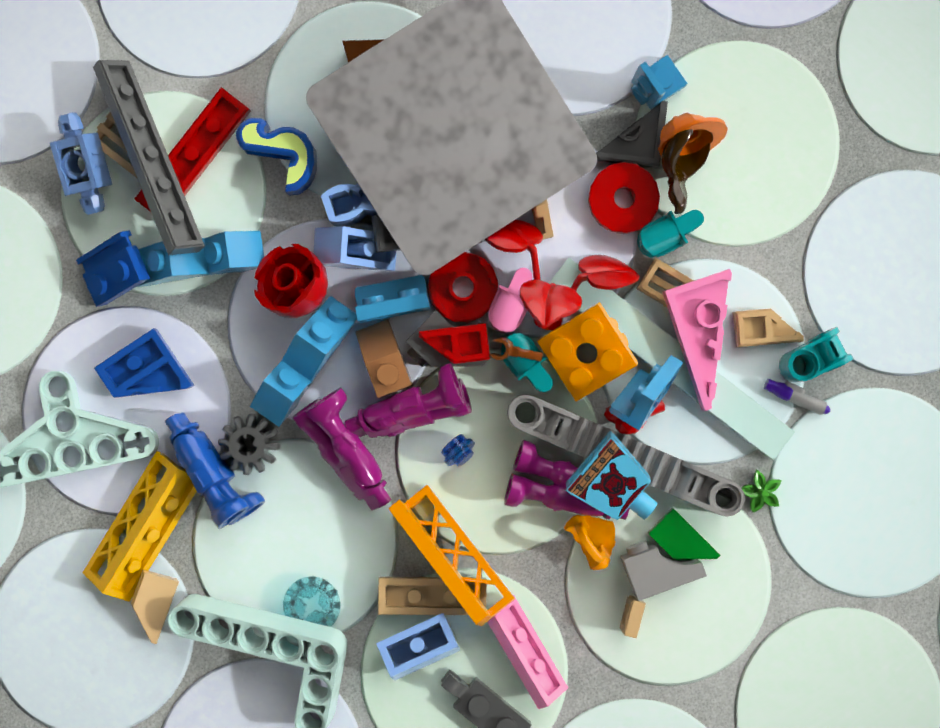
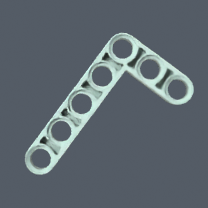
M199 594L186 596L169 612L167 617L168 626L175 635L303 667L295 715V727L327 728L336 711L347 652V639L340 630ZM184 610L190 612L194 620L189 619ZM218 619L224 620L228 624L229 629L222 627ZM252 627L259 629L264 637L257 636L253 632ZM286 636L295 638L299 646L290 644ZM321 645L329 646L334 654L325 653ZM315 679L323 680L327 684V688L319 686ZM309 712L316 713L321 720L314 719Z

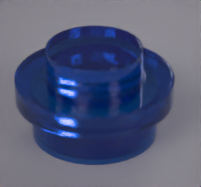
M463 434L453 438L441 451L445 457V464L447 466L456 464L458 467L465 464L474 454L471 449L474 447L475 442L471 438L466 439Z

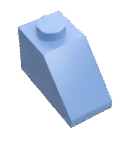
M344 226L315 228L314 254L323 265L339 268L395 271L396 251L376 253L373 231Z

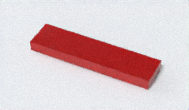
M222 87L168 154L184 196L251 112L247 106ZM141 189L134 200L150 211Z

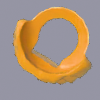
M582 515L571 517L565 524L564 530L573 534L575 541L581 545L590 569L601 570L607 568L610 563L612 548L616 543L613 521Z

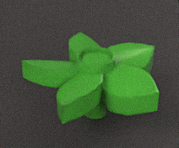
M757 469L753 476L754 485L746 484L741 487L744 495L751 497L750 508L753 513L760 510L764 503L779 507L777 496L771 492L776 491L782 481L780 479H771L766 482L764 475Z

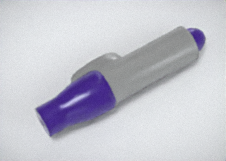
M769 378L764 384L765 390L772 392L780 399L792 402L819 415L830 413L831 409L827 402L805 393V389L788 381L785 383L776 382Z

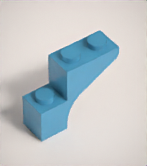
M227 231L202 238L205 247L197 253L168 255L163 241L140 248L138 250L150 279L137 287L257 269L264 258L261 232Z
M330 296L295 334L281 362L263 380L250 407L280 427L297 407L316 375L357 322L356 313Z

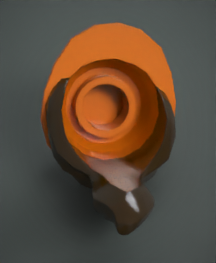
M687 112L674 116L663 127L658 150L662 157V167L668 177V197L675 207L674 214H681L686 209L688 196L685 182L687 179L693 176L705 164L710 150L726 137L728 128L724 120L714 117L705 118Z

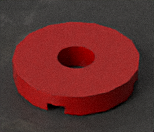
M621 162L609 165L598 173L590 186L588 203L591 215L600 226L611 232L629 234L639 231L652 221L658 211L660 193L657 182L649 171L637 164ZM626 189L632 193L634 201L630 207L621 208L615 203L614 194L617 190Z
M467 252L462 253L431 273L428 282V294L433 307L441 316L453 322L469 323L482 318L489 312V308L498 290V280L492 266L484 258ZM458 278H468L473 283V292L469 296L459 297L453 292V284Z

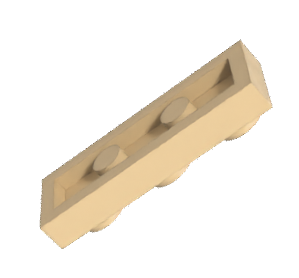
M379 577L378 615H439L441 613H444V615H468L440 577ZM467 582L473 592H475L476 583ZM481 584L479 599L486 607L487 584Z

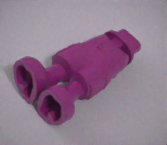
M449 363L440 367L438 371V386L434 390L422 394L420 387H413L395 394L388 399L369 405L365 410L363 408L359 409L358 416L345 420L346 429L358 437L368 435L370 438H377V436L394 437L408 429L434 424L435 420L470 414L472 412L471 402L463 380L457 378L452 364Z

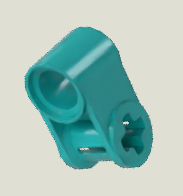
M838 327L822 332L809 339L807 343L784 354L779 361V371L782 377L789 382L808 381L853 360L852 354L846 353L837 335L840 332ZM797 356L802 358L806 365L805 371L801 376L793 369V361Z

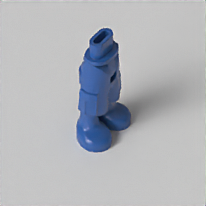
M185 413L174 414L165 420L166 425L172 432L169 438L176 453L175 458L181 467L186 470L197 493L200 496H204L211 512V519L218 529L235 524L266 502L258 492L239 495L231 487L229 482L235 477L234 472L229 468L230 466L225 460L221 459V454L218 453L203 431H197L199 428L197 422L191 423Z

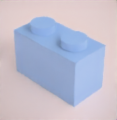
M444 613L376 643L390 678L395 681L461 651Z

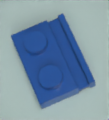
M130 230L118 232L76 260L78 265L82 264L85 273L82 275L96 307L109 304L150 279L137 246H132L129 237L132 235Z

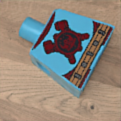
M611 431L606 434L566 482V491L569 494L616 520L628 508L645 520L658 504L644 492L651 482L649 474Z

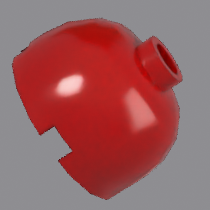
M291 244L294 247H287L285 249L279 246L270 251L256 269L254 278L258 280V291L254 289L255 297L263 307L284 318L303 317L317 309L326 296L328 288L326 268L308 248L299 244Z

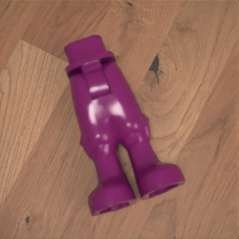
M340 387L324 398H318L308 404L292 418L297 426L318 445L317 448L320 451L321 457L332 467L348 489L354 493L353 495L358 500L364 499L371 511L383 507L392 499L384 489L387 482L385 479H382L381 469L374 456L356 434L346 429L339 416L340 410L347 401V396Z
M527 440L521 442L514 461L513 470L542 476L554 483L553 485H544L512 473L508 481L504 505L517 507L524 500H536L542 502L546 507L553 509V511L563 510L587 516H603V518L608 520L611 518L566 491V482L578 467H575L570 461H549L538 455L535 444ZM630 508L619 519L626 520Z

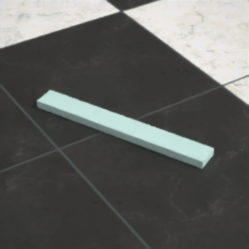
M568 258L549 284L555 283L556 285H564L571 288L576 277L582 273L578 269V264L571 258ZM587 280L583 281L576 291L582 298V305L578 311L582 313L600 302L609 317L617 321L619 331L626 335L631 352L652 368L656 364L663 366L670 355L681 360L683 364L672 384L699 404L679 342L612 290L597 289L592 287ZM716 371V394L712 400V409L707 411L769 459L774 460L795 431Z

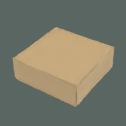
M632 595L627 596L619 628L625 636L637 639L646 603L644 600L638 601Z

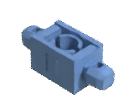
M77 113L61 115L58 118L60 134H63L65 139L50 142L64 195L80 193L82 199H79L87 215L104 211L105 203L103 194H99L98 188L113 184L98 132L82 134L84 127ZM80 147L81 150L74 151V148ZM79 157H82L85 162L84 171L80 170L78 166ZM89 177V181L83 182L82 178Z

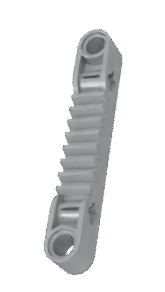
M517 396L508 405L507 415L513 426L556 446L587 458L606 434L611 431L647 471L651 479L650 486L725 517L737 514L744 506V491L738 484L534 396ZM523 402L532 404L536 412L533 420L528 423L518 421L515 415L517 406ZM560 419H562V422H561L560 427H559V429H558V431H557V434L555 435V431H556L557 426H558V424H559V422H560ZM727 487L732 495L731 501L728 505L719 507L715 499L716 493L720 489Z

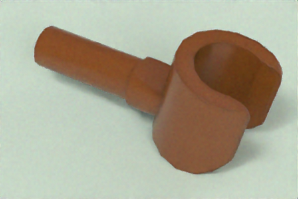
M501 337L493 340V342L503 343L506 347L504 355L490 353V356L495 360H503L510 356L540 362L542 360L543 353L513 346V343L508 338Z

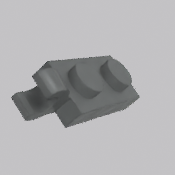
M449 669L441 679V686L452 695L458 697L453 704V708L478 728L531 727L530 720L477 677L470 684H467L455 672Z

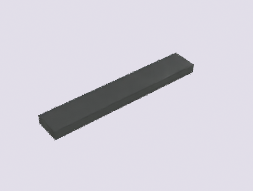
M98 60L93 66L94 72L168 255L200 252L205 247L130 61Z

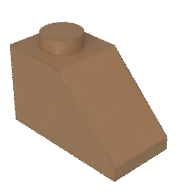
M389 319L355 331L377 398H382L413 386Z

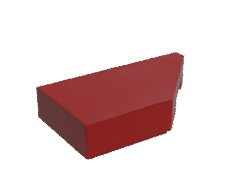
M486 323L419 331V337L453 364L490 360Z

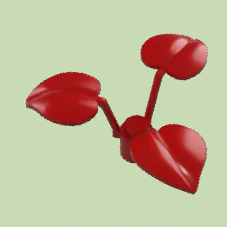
M515 219L485 239L492 247L503 252L518 253L526 249L530 252L534 280L524 282L520 287L519 295L525 308L534 318V324L545 330H554L561 326L564 317L574 314L581 308L582 298L576 291L583 281L587 280L592 287L597 289L611 290L631 285L637 282L640 277L635 270L616 258L606 255H590L579 261L578 269L582 273L576 277L571 288L564 285H556L555 283L549 284L540 279L538 253L535 245L542 242L543 235L534 225Z

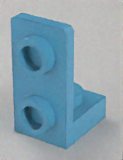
M666 55L650 67L646 62L638 66L631 80L633 84L631 91L641 105L646 103L649 109L652 110L662 101L667 100L685 88L688 83L670 57Z

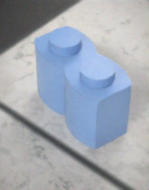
M358 183L356 185L341 184L334 186L321 196L328 219L333 226L346 227L358 223L366 215H378Z

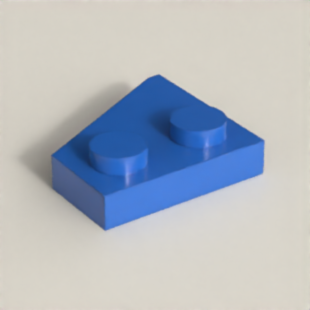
M156 328L151 329L94 367L113 398L190 389L195 386Z

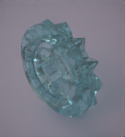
M315 576L304 577L294 582L287 590L283 601L285 616L328 627L335 623L341 608L338 590L327 579ZM320 592L318 604L322 607V610H314L305 618L307 604L299 596L311 599Z

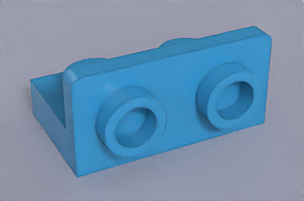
M423 275L361 286L354 290L357 303L355 310L357 321L360 323L431 310Z
M670 355L663 366L656 364L650 374L642 369L638 370L612 403L609 412L637 430H640L669 391L683 362Z

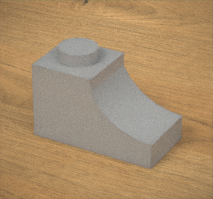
M646 541L627 547V554L620 556L634 596L638 601L707 576L702 562L698 559L678 561L666 558L660 554L658 547L654 544L647 545Z

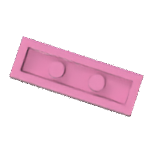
M515 598L513 602L491 618L488 624L537 708H545L566 691L568 686Z

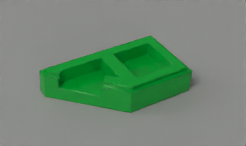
M671 508L647 532L673 559H718L721 556L674 508Z

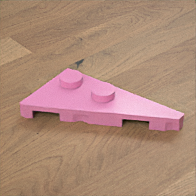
M730 269L662 291L701 410L703 411L712 409V400L716 394L717 383H715V376L723 343L724 330L722 325L723 320L726 318L728 306L725 305L728 282L731 281L732 277Z

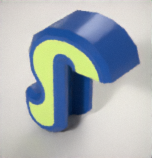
M250 118L243 121L237 128L236 139L246 154L290 160L285 192L289 196L300 195L308 189L314 181L317 171V152L307 135L294 127H281L268 133L271 130L270 126L262 118Z

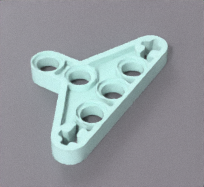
M51 371L46 373L39 383L44 416L0 450L1 465L3 467L18 465L19 469L18 472L5 474L4 481L2 476H0V488L146 458L157 451L159 437L150 427L81 409L74 378L64 371ZM55 377L63 378L67 385L65 393L60 397L53 396L49 391V383ZM63 411L70 413L74 420L73 427L67 432L60 431L56 426V418ZM139 432H141L143 437H149L150 444L145 445V452H142L140 447L125 449L128 456L124 457V444L118 437L119 435L125 434L124 442L138 439ZM104 439L111 440L116 447L115 455L109 460L101 458L97 451L99 443ZM70 446L77 448L81 454L80 462L74 467L66 465L63 461L64 450ZM33 454H39L45 459L46 466L40 474L32 473L29 470L28 460ZM20 456L18 461L14 457Z

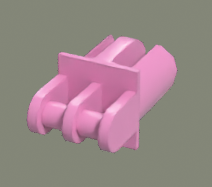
M520 268L515 272L508 288L499 285L488 313L491 326L498 332H513L524 320L527 309L520 298L519 291L524 282L532 280V273L527 268Z

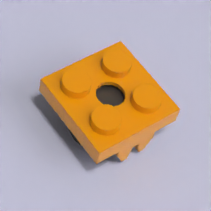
M600 302L537 341L575 402L638 365L637 359L628 347L626 335L619 331L617 321L609 317Z

